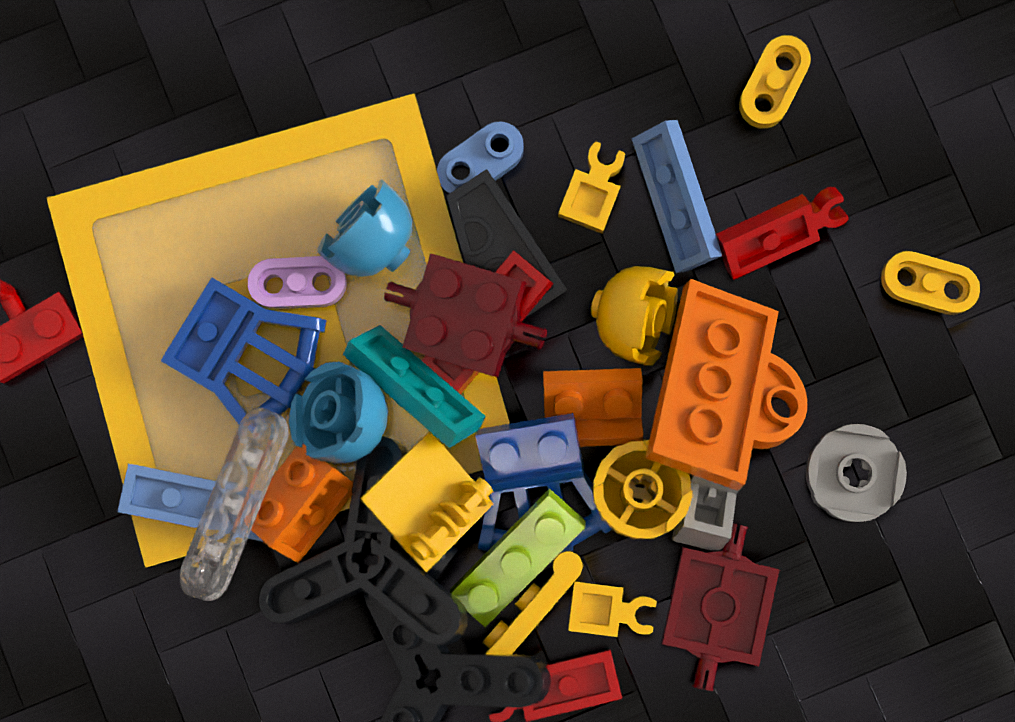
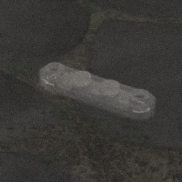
M255 408L249 411L239 424L181 566L180 584L188 596L212 601L219 598L229 585L287 442L288 425L284 417L266 408Z

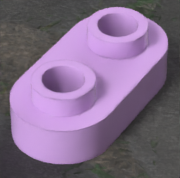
M322 256L265 259L257 263L248 276V290L252 298L258 304L268 309L328 307L337 303L343 297L347 287L346 275L332 266ZM321 275H327L331 278V286L326 291H318L314 287L316 278ZM274 277L281 278L283 281L282 289L275 294L268 293L266 289L267 282Z

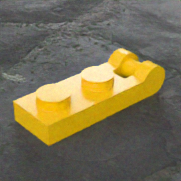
M565 551L559 553L554 558L552 564L554 574L542 588L533 582L515 603V606L521 610L509 626L501 620L483 640V643L489 648L485 654H513L581 574L583 564L577 554Z

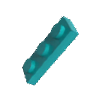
M381 325L349 340L343 355L360 371L372 377L383 391L448 448L480 429L486 416L410 350L402 348L403 344Z

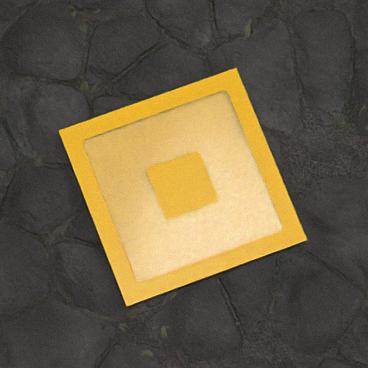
M414 93L47 198L123 484L129 463L263 490L296 448L291 438L289 426L291 408H288L262 428L263 435L253 442L215 393L160 360L211 277L258 304L248 290V276L252 268L265 259L321 256L317 248L326 233L333 239L338 234L337 228L339 224L335 222L338 217L369 186L373 185L377 188L378 182L381 179L391 186L404 200L412 218V234L405 245L410 250L406 260L393 272H390L385 267L372 276L355 277L345 274L347 278L346 291L343 297L331 306L265 309L327 320L325 333L319 334L314 363L315 369L324 363L341 362L358 369L343 355L349 340L379 325L400 343H404L410 323V308L384 301L385 292L403 297V294L387 290L388 283L393 281L396 284L416 289L423 279L430 253L463 263ZM327 275L317 277L314 282V287L318 291H326L331 286V278ZM278 277L271 278L266 284L267 292L271 294L278 293L283 287V281ZM261 323L256 334L296 357L301 329ZM248 344L238 361L239 364L278 387L290 369ZM411 351L420 360L425 356L424 354ZM479 372L461 395L486 416L480 429L510 424L497 377ZM232 373L225 382V385L248 414L271 398V396ZM305 380L297 394L303 396L306 387L311 382ZM382 390L388 407L387 426L383 436L400 442L408 452L429 430ZM476 432L450 448L440 441L468 475L483 471L475 436ZM357 460L351 463H329L354 481ZM351 497L339 512L350 509ZM131 515L145 568L247 539Z

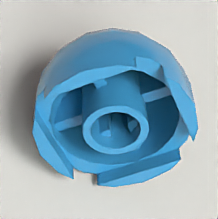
M381 179L378 182L377 188L373 185L369 186L335 221L339 224L337 228L338 234L333 239L326 233L317 248L318 253L325 260L347 275L355 277L372 276L385 267L390 272H393L410 254V250L405 246L412 234V218L408 207L399 194Z
M341 362L324 363L311 371L304 379L311 383L306 387L303 396L296 393L291 403L289 426L291 438L295 445L302 448L303 443L306 445V455L334 464L351 463L371 453L380 442L388 419L386 397L376 381L366 373Z

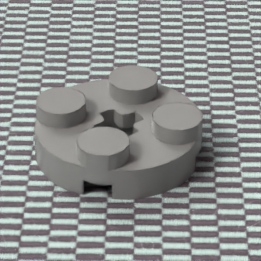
M845 425L823 435L812 448L806 464V482L813 502L830 516L842 521L865 522L886 513L900 499L906 484V464L901 452L897 451L895 444L889 440V437L883 431L869 425ZM853 459L861 461V469L868 471V479L859 480L857 487L850 486L849 478L843 476V468L850 467Z

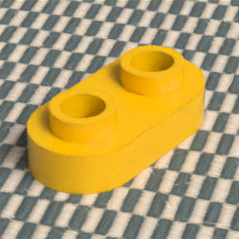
M779 36L771 40L764 49L739 101L741 115L750 125L757 128H769L778 124L786 114L810 66V52L803 41L794 36ZM779 57L788 58L792 63V68L790 70H781L776 65V59ZM759 98L767 99L771 104V110L768 112L759 111L755 107V100Z
M904 251L893 256L886 262L881 273L882 286L890 297L947 315L960 314L970 309L977 302L980 294L978 278L969 268L913 251ZM899 270H906L912 275L913 280L910 286H904L898 281L897 274ZM946 283H952L958 288L959 295L957 299H950L945 295L944 286Z

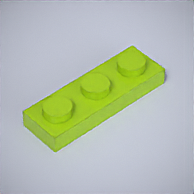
M549 488L451 588L450 593L460 600L471 616L486 627L585 528L586 520Z

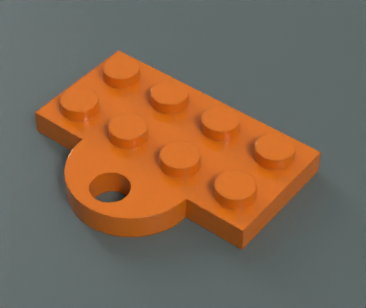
M690 279L683 286L646 459L725 487L739 490L746 483L752 448L767 449L778 446L799 430L807 413V395L804 385L796 371L786 361L771 353L779 311ZM772 397L780 398L786 402L790 410L789 418L781 417L773 410L771 405Z

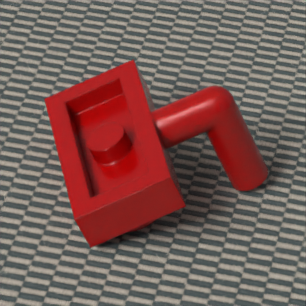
M0 279V304L10 319L0 326V382L5 383L81 339L83 333L80 322L64 294L57 292L26 310L14 287Z

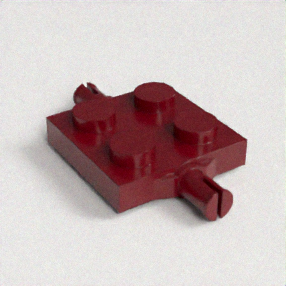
M430 253L423 279L416 289L390 281L386 289L403 294V297L386 292L384 294V301L410 308V323L402 348L493 377H499L505 353L514 341L542 349L545 341L527 336V333L543 338L547 336V329L520 322V303L527 282Z
M734 523L732 525L731 539L723 547L722 551L706 553L684 547L681 548L661 644L686 649L699 658L692 687L699 689L703 687V689L708 691L714 690L713 686L718 662L738 661L759 666L780 570L755 564L745 556H741L748 527L738 525L734 543L737 524Z

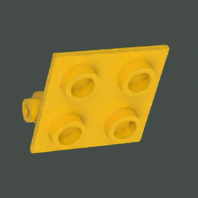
M429 431L360 499L421 569L427 572L493 505L488 497L493 492V489L482 478H478L474 482L442 443Z

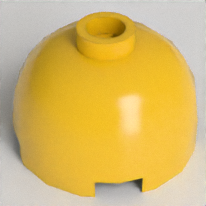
M633 266L621 270L607 282L603 290L596 292L592 301L591 315L593 318H596L597 331L603 344L614 355L643 365H653L660 358L662 353L656 350L655 347L661 331L668 335L671 334L677 309L678 288L669 287L668 281H671L674 277L673 272L652 267Z
M649 440L630 441L613 448L600 462L593 480V502L601 519L616 533L632 539H654L673 530L686 516L693 497L691 478L688 473L646 459ZM635 485H640L644 488H638ZM633 499H639L641 500V503H638Z

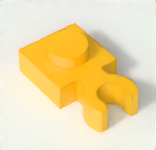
M595 142L590 147L588 153L590 172L587 174L575 169L558 217L603 234L620 190L619 185L608 182V180L622 169L625 153L619 150L612 164L603 165L597 158L601 143Z
M574 581L568 631L618 637L619 623H625L636 633H653V626L639 624L635 619V613L641 606L656 607L657 601L650 597L640 596L632 599L629 603L622 602V587Z

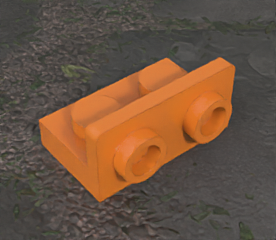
M641 368L543 371L544 418L574 413L580 447L621 446L630 441H643Z
M303 443L302 448L296 446L241 517V522L269 547L298 564L352 496L354 483L348 476L326 461H320L306 455V445Z

